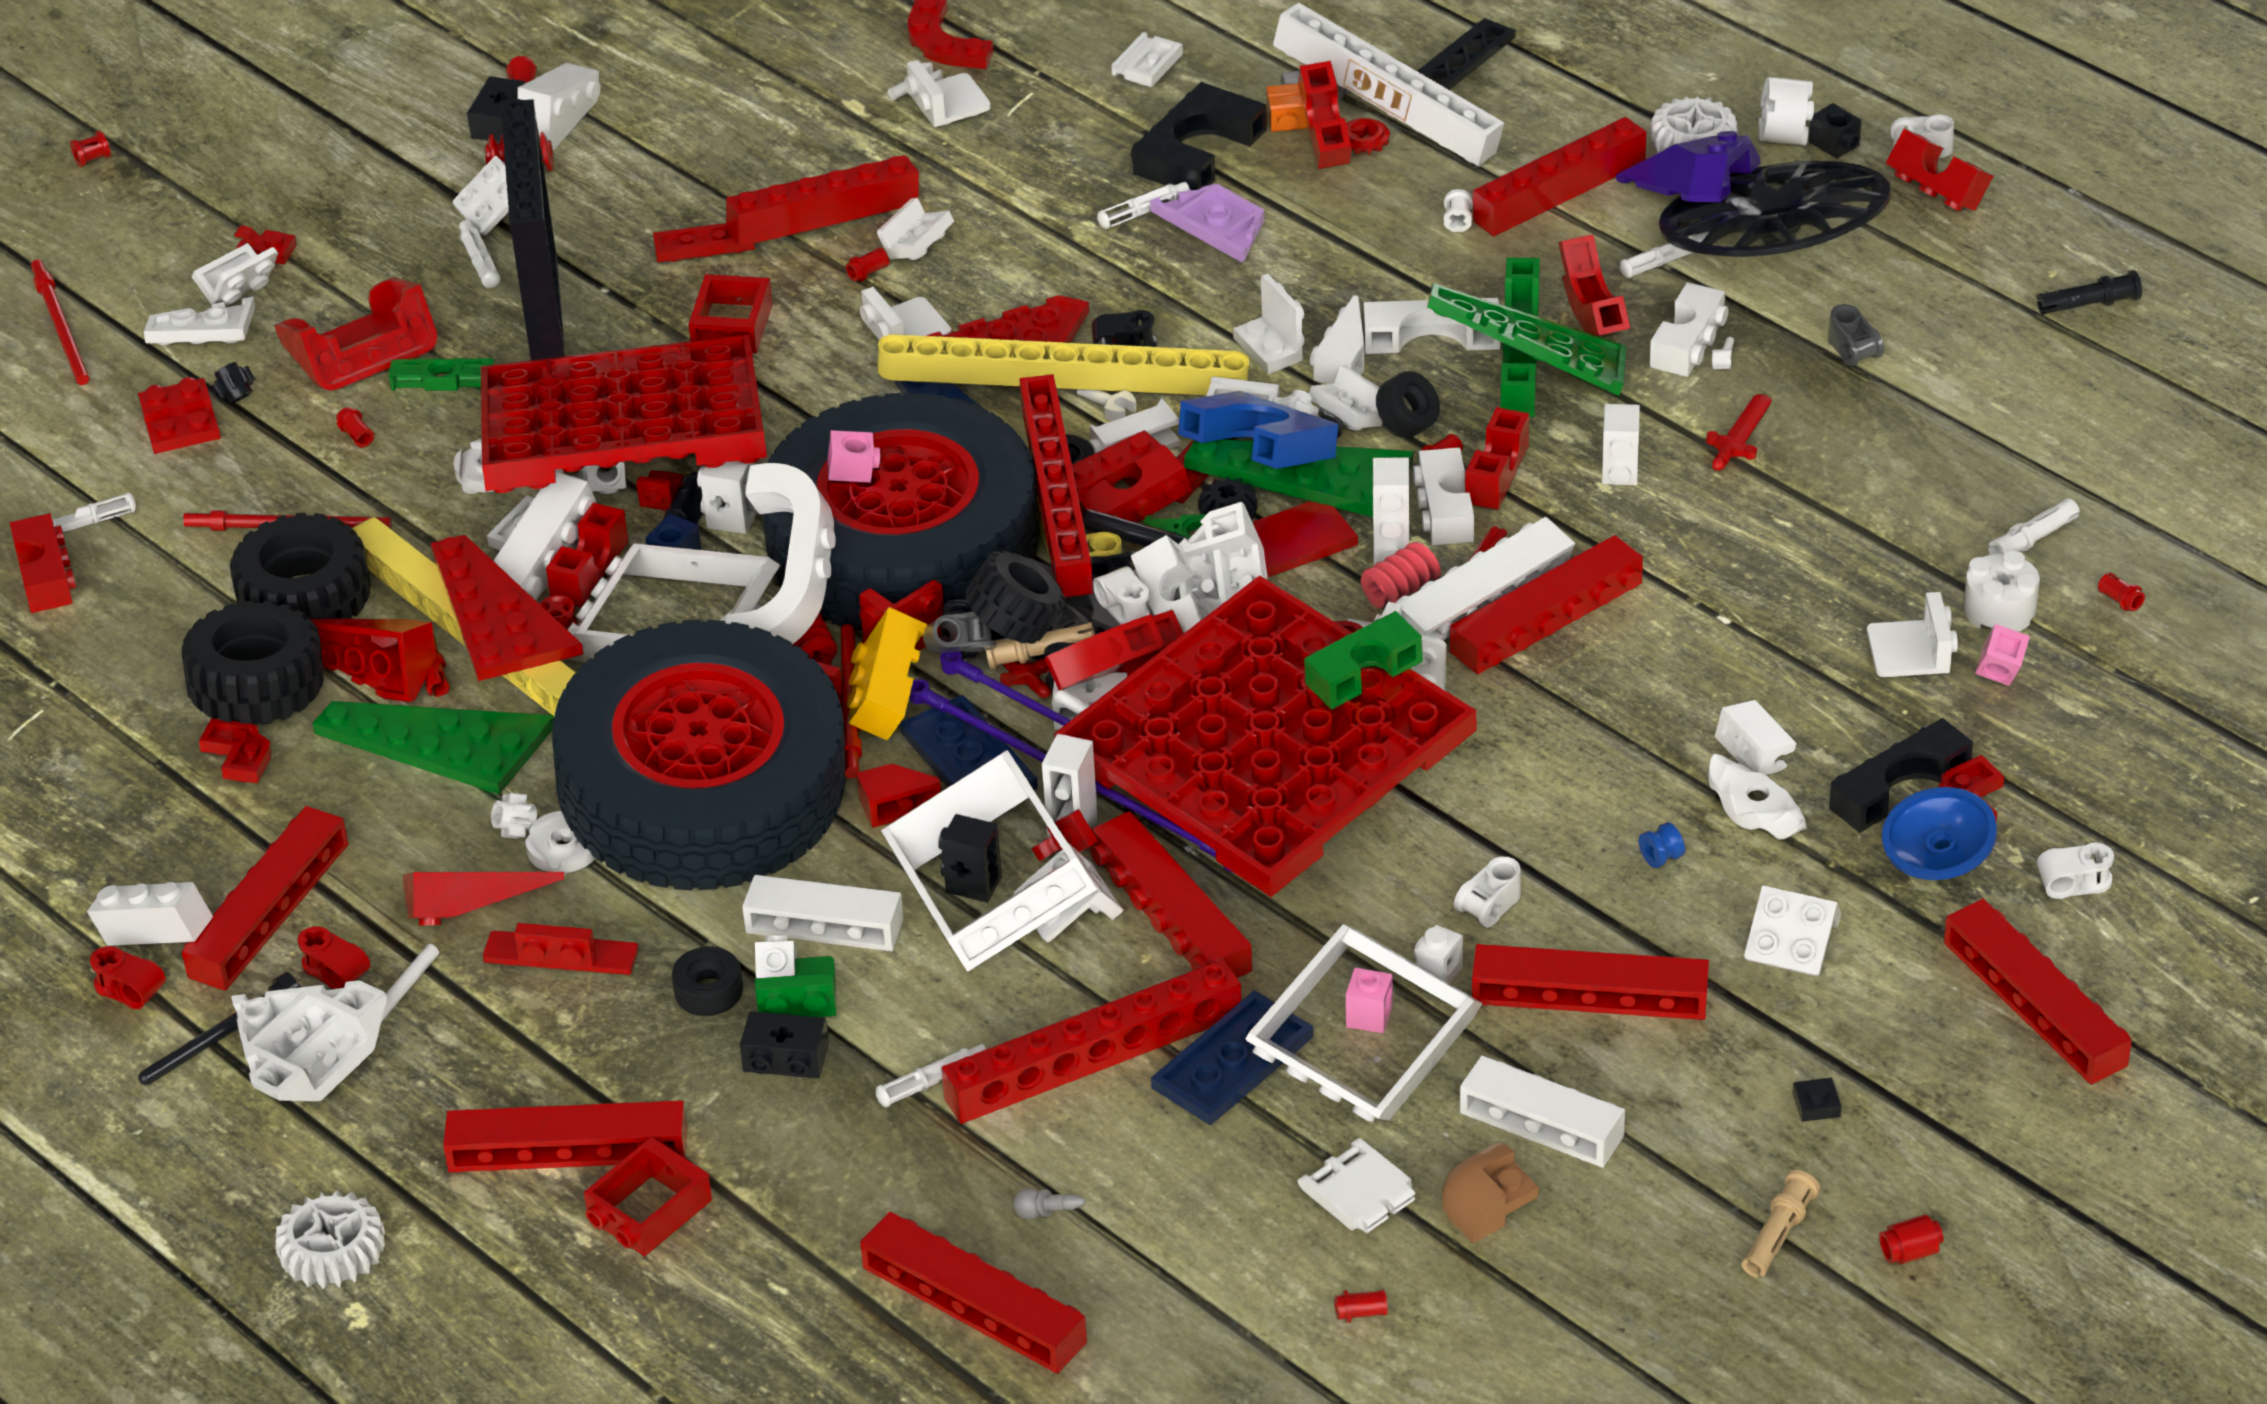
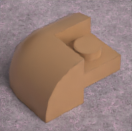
M1500 1142L1490 1145L1457 1164L1448 1172L1442 1188V1208L1472 1244L1504 1227L1505 1215L1538 1198V1186L1514 1162V1150Z

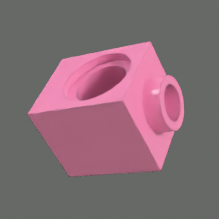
M831 430L827 455L828 480L871 482L872 469L879 468L880 447H874L873 433Z
M1995 624L1983 645L1975 674L2010 686L2021 668L2030 636Z
M1354 968L1346 992V1027L1384 1034L1393 1007L1392 974Z

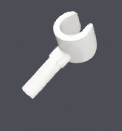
M1732 337L1726 339L1722 349L1712 350L1713 370L1731 369V354L1734 344Z

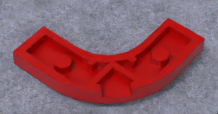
M915 0L908 17V36L913 47L917 46L923 51V57L948 66L987 69L994 52L993 41L981 40L979 38H959L947 34L941 29V24L947 12V1Z

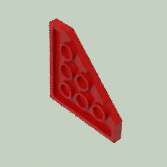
M1057 295L1047 298L1046 304L1030 309L1028 305L1020 306L1002 312V318L986 322L984 318L958 325L959 331L943 336L938 331L927 336L1071 343L1090 312L1089 301Z

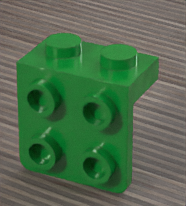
M831 956L796 958L795 975L755 978L758 1012L811 1017L837 1016L834 959Z

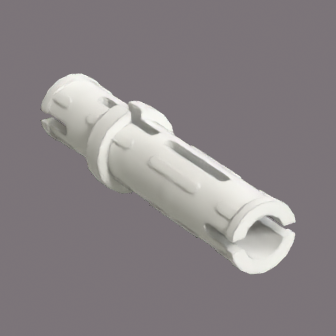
M2066 498L2028 522L2013 525L2007 534L1989 543L1988 551L1990 555L2004 554L2011 550L2022 552L2029 550L2037 540L2079 517L2077 513L2080 512L2079 507L2074 500Z

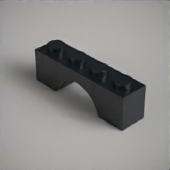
M1944 718L1937 720L1929 726H1924L1917 733L1901 742H1896L1884 752L1865 760L1858 767L1836 777L1831 782L1829 809L1857 832L1861 833L1887 818L1889 793L1892 786L1911 779H1925L1941 783L1942 775L1946 771L1972 759L1973 741Z

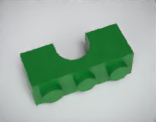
M1394 611L1304 658L1306 685L1332 710L1362 694L1361 668L1368 666L1384 669L1393 678L1423 662L1422 635L1397 611Z

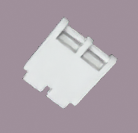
M1361 1138L1353 1141L1351 1148L1337 1158L1331 1156L1325 1160V1166L1312 1175L1308 1176L1305 1174L1298 1179L1299 1187L1351 1231L1360 1228L1365 1233H1368L1389 1218L1386 1215L1388 1211L1391 1214H1396L1415 1200V1197H1413L1415 1192L1411 1188V1178ZM1355 1154L1358 1155L1356 1158L1348 1162L1346 1165L1343 1164L1345 1161L1353 1157ZM1329 1172L1331 1173V1175H1329L1327 1178H1325V1179L1322 1180L1321 1182H1319V1183L1316 1182L1317 1180H1319L1320 1178H1322L1323 1176H1325V1175L1328 1174Z

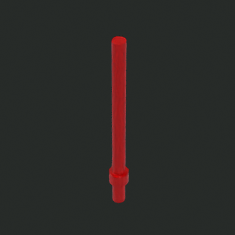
M36 259L31 263L35 276L33 279L35 288L43 296L77 384L85 385L90 379L55 293V281L53 276L47 272L43 261Z
M212 510L211 513H184L183 524L184 527H210L211 531H227V528H258L260 524L266 521L271 523L276 521V517L283 515L228 514L226 510ZM327 516V519L335 517L351 528L371 518ZM375 517L388 528H392L391 517Z
M845 624L840 629L845 776L854 779L857 778L856 773L859 772V759L862 757V741L858 738V728L849 724L850 708L847 707V700L852 691L849 679L855 665L851 662L855 650V628L850 624Z

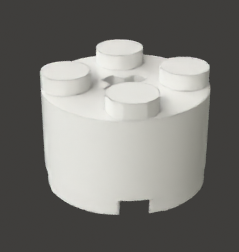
M1777 77L1766 78L1760 103L1762 118H1759L1758 137L1760 141L1806 146L1808 127L1805 126L1806 120H1812L1814 101H1808L1811 100L1812 81Z
M2011 550L2004 554L1973 558L1969 563L1964 598V614L1968 621L1978 628L1981 627V624L1992 627V629L1997 624L2017 632L2027 628L2037 611L2040 583L2038 571L2031 563L2025 560V556L2019 551Z

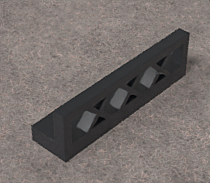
M1484 18L1417 70V72L1450 90L1515 38V29Z

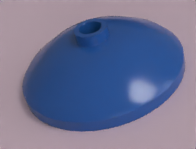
M1952 787L1930 788L1908 796L1891 810L1882 829L1883 847L1889 861L1903 873L1924 880L1950 879L1973 870L1989 856L1997 839L1996 820L1989 805L1974 793Z

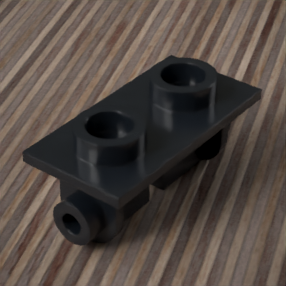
M692 472L684 477L683 486H680L670 507L666 510L663 520L669 514L698 524L703 515L701 512L703 495L702 488L697 484L698 473Z

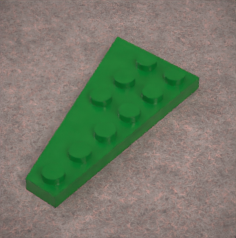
M1433 283L1429 293L1427 308L1433 310L1434 313L1443 317H1449L1525 352L1535 360L1544 361L1620 396L1624 385L1626 345Z
M1221 439L1201 443L1194 440L1184 457V467L1224 479L1228 476L1233 481L1242 478L1244 484H1252L1255 487L1373 517V458H1409L1410 469L1414 459V451L1336 446L1335 458L1275 469L1252 461L1253 441Z
M331 701L312 725L316 735L500 795L552 732L554 716Z

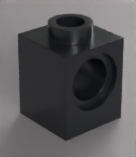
M1832 103L1813 114L1810 121L1809 143L1838 159L1860 146L1861 119Z

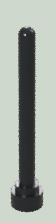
M285 972L272 980L273 985L268 987V991L300 988V986L290 973ZM235 1012L141 1071L138 1076L139 1082L142 1085L153 1083L239 1029L237 1013Z

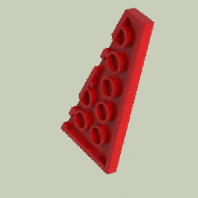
M465 534L431 543L436 565L478 681L584 654L582 643Z

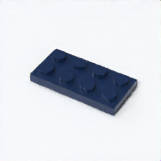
M964 695L950 700L951 704L987 722ZM931 708L900 722L901 734L947 787L1008 750L1032 789H1038L1037 777L1005 742L947 711L941 712Z
M1254 990L1151 1077V1088L1211 1126L1284 1063L1277 1058L1271 1063L1252 1052L1255 1045L1245 1040L1248 1033L1275 1002ZM1291 1013L1269 1040L1294 1054L1314 1037L1313 1026Z

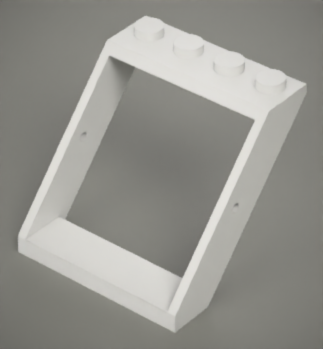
M633 544L623 558L618 555L613 558L605 570V573L609 575L608 579L606 580L602 577L590 593L595 598L594 601L587 600L575 616L580 620L579 624L572 623L567 629L582 643L584 654L564 660L586 662L589 658L594 659L595 653L607 645L612 646L614 641L628 635L587 630L623 574L746 586L730 614L748 612L754 609L780 565L771 558L764 556Z
M1008 750L881 829L887 842L967 972L1097 890ZM1027 798H1030L1069 860L953 933L915 870L942 853V849L938 847L939 835L944 827L949 826L955 814L991 822Z
M1343 924L1253 1027L1245 1040L1255 1045L1252 1052L1271 1063L1276 1058L1289 1065L1286 1069L1288 1074L1305 1083L1311 1078L1322 1085L1319 1089L1320 1093L1338 1103L1343 1097L1355 1105L1352 1110L1355 1114L1373 1123L1375 1118L1390 1120L1473 1020L1482 1002L1357 929ZM1349 946L1457 1008V1011L1379 1104L1269 1040Z

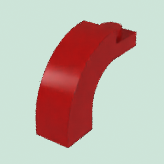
M1591 234L1558 242L1565 275L1562 276L1564 288L1572 311L1582 329L1596 336L1630 329L1623 295L1613 296L1603 278L1594 235Z

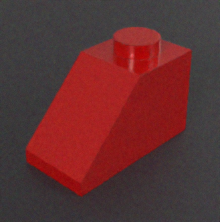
M892 763L856 773L859 801L872 828L893 823L941 792V784L938 777Z

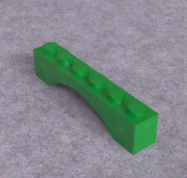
M1506 257V307L1538 317L1540 258ZM1503 343L1500 408L1529 413V417H1535L1537 360Z

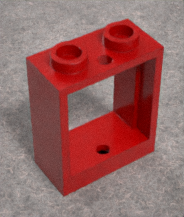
M705 274L688 323L690 340L697 341L749 334L752 354H757L773 305L770 278ZM712 304L752 306L749 319L708 316Z
M652 1136L583 1192L588 1221L599 1230L604 1229L616 1237L623 1247L627 1249L632 1248L644 1257L712 1201L709 1174ZM652 1177L677 1194L640 1224L617 1209L616 1206Z

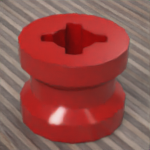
M557 594L546 597L541 601L540 605L566 629L572 623L577 625L576 617L574 616V602L570 597Z

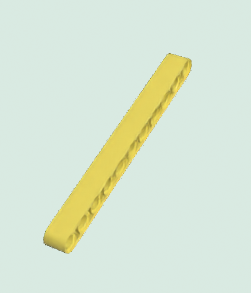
M893 334L886 335L879 340L877 370L881 377L896 381L1020 386L1019 378L1054 374L1056 388L1126 390L1128 392L1207 395L1212 376L1248 381L1249 358L1241 352L1228 350Z
M371 517L353 527L352 529L357 532V536L363 542L368 571L465 646L437 565L375 517ZM556 661L502 676L555 716L560 696L575 672L562 661Z

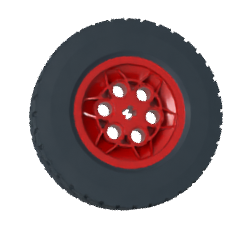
M891 393L884 394L881 397L874 395L861 398L860 401L852 400L839 404L840 407H832L820 412L818 417H811L803 422L800 428L796 427L786 436V441L782 440L775 448L774 454H771L767 462L790 465L807 474L832 511L836 542L835 547L831 549V576L827 578L824 601L819 612L826 622L831 620L832 624L841 627L845 624H850L854 626L855 630L862 631L859 594L869 588L895 604L930 581L937 580L942 584L943 605L945 606L948 600L967 598L965 591L992 552L1007 551L1025 558L1035 559L1040 528L1036 473L1030 452L1021 436L1017 435V432L1008 423L1004 424L1002 418L992 412L988 413L987 409L978 405H969L967 401L957 398L947 399V396L936 394L927 396L924 393H907V395ZM831 430L873 433L874 447H880L879 468L872 469L871 482L828 480L827 455ZM791 512L762 514L767 557L780 565L774 575L780 587L785 577L794 513Z
M683 620V623L676 624V621L659 624L654 629L651 626L636 631L633 636L628 634L614 641L612 646L607 645L595 653L594 659L589 658L579 668L578 673H574L567 683L566 689L563 690L556 707L552 726V744L557 797L564 819L571 832L573 831L577 841L584 849H588L593 857L601 863L605 861L606 866L620 874L624 872L627 877L642 883L646 880L649 881V885L667 888L669 885L673 886L674 889L692 890V888L698 887L699 890L717 889V886L728 888L742 885L744 881L750 883L754 875L766 876L769 872L774 874L787 867L788 862L794 863L806 854L807 848L811 850L822 838V833L825 834L833 823L840 807L845 786V736L842 707L834 685L828 675L824 674L823 668L813 658L810 659L808 653L797 645L793 647L792 643L779 635L774 637L771 632L754 627L752 629L747 624L736 622L727 624L722 620H707V622Z

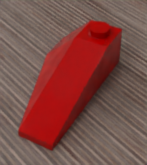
M310 619L317 627L318 634L320 635L324 667L332 671L340 670L352 677L351 681L359 686L366 684L376 690L375 694L383 699L405 702L416 700L436 658L432 622L412 619Z
M412 872L404 874L403 885L408 919H418V926H441V918H451L563 880L564 872Z

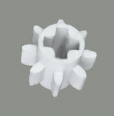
M503 794L502 801L497 800L494 803L491 811V822L494 828L502 829V838H524L526 835L525 831H529L532 823L537 820L536 807L534 804L526 803V794Z

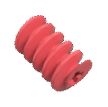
M1412 542L1406 545L1405 548L1396 551L1394 555L1386 557L1384 561L1378 562L1372 568L1366 569L1361 575L1360 582L1367 599L1379 609L1383 608L1388 601L1396 603L1401 597L1409 596V592L1416 593L1420 586L1422 587L1428 581L1439 579L1441 568L1435 555L1428 547L1418 542Z

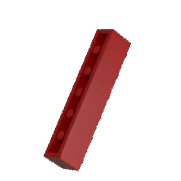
M1625 116L1474 189L1473 222L1494 237L1615 178L1617 174L1646 160L1647 131Z
M906 155L893 156L878 162L864 163L857 167L834 170L819 176L804 177L800 180L781 185L775 184L764 189L742 192L738 195L726 197V230L738 247L900 209L911 198L919 199V171Z
M1616 535L1604 540L1450 625V653L1477 675L1498 665L1501 661L1519 651L1525 650L1528 646L1546 636L1552 635L1555 631L1573 621L1579 620L1584 615L1602 605H1606L1611 600L1642 584L1643 556Z
M305 806L296 818L289 822L285 831L275 842L269 845L267 852L255 866L248 870L238 886L228 893L225 901L212 914L213 918L196 941L185 944L181 952L187 978L226 991L349 845L344 818Z
M1130 811L1092 828L1098 840L1090 846V853L1094 862L1098 866H1103L1108 871L1115 886L1125 890L1130 896L1134 907L1139 911L1142 910L1150 918L1153 928L1158 933L1162 932L1168 938L1175 953L1179 956L1183 955L1190 963L1192 970L1224 959L1236 978L1252 972L1251 943Z
M1983 898L1946 916L1944 944L2090 1085L2128 1067L2132 1042L2128 1032L2111 1020L2099 1004L2092 1002L2073 980L2068 979L2055 967L2053 961L2030 943L2027 936L2017 931L1999 910H1995Z
M1476 944L1472 972V997L1482 1002V1005L1705 1020L1709 960Z
M684 1100L447 1110L443 1148L448 1172L617 1165L651 1136L686 1159L688 1126Z
M889 1211L860 1241L863 1269L1056 1374L1087 1343L1085 1315L1081 1314L1078 1309L1070 1305L1066 1306L1049 1297L1043 1290L1023 1283L1008 1271L995 1268L984 1262L978 1255L967 1253L951 1244L946 1238L926 1231L911 1219H904Z

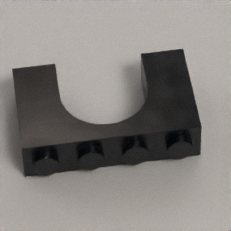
M1200 82L1174 108L1170 109L1165 117L1156 125H1153L1144 137L1133 145L1130 153L1133 174L1162 185H1176L1185 181L1190 190H1198L1204 186L1211 185L1215 181V155L1187 145L1182 141L1198 135H1216L1250 147L1267 131L1266 104Z

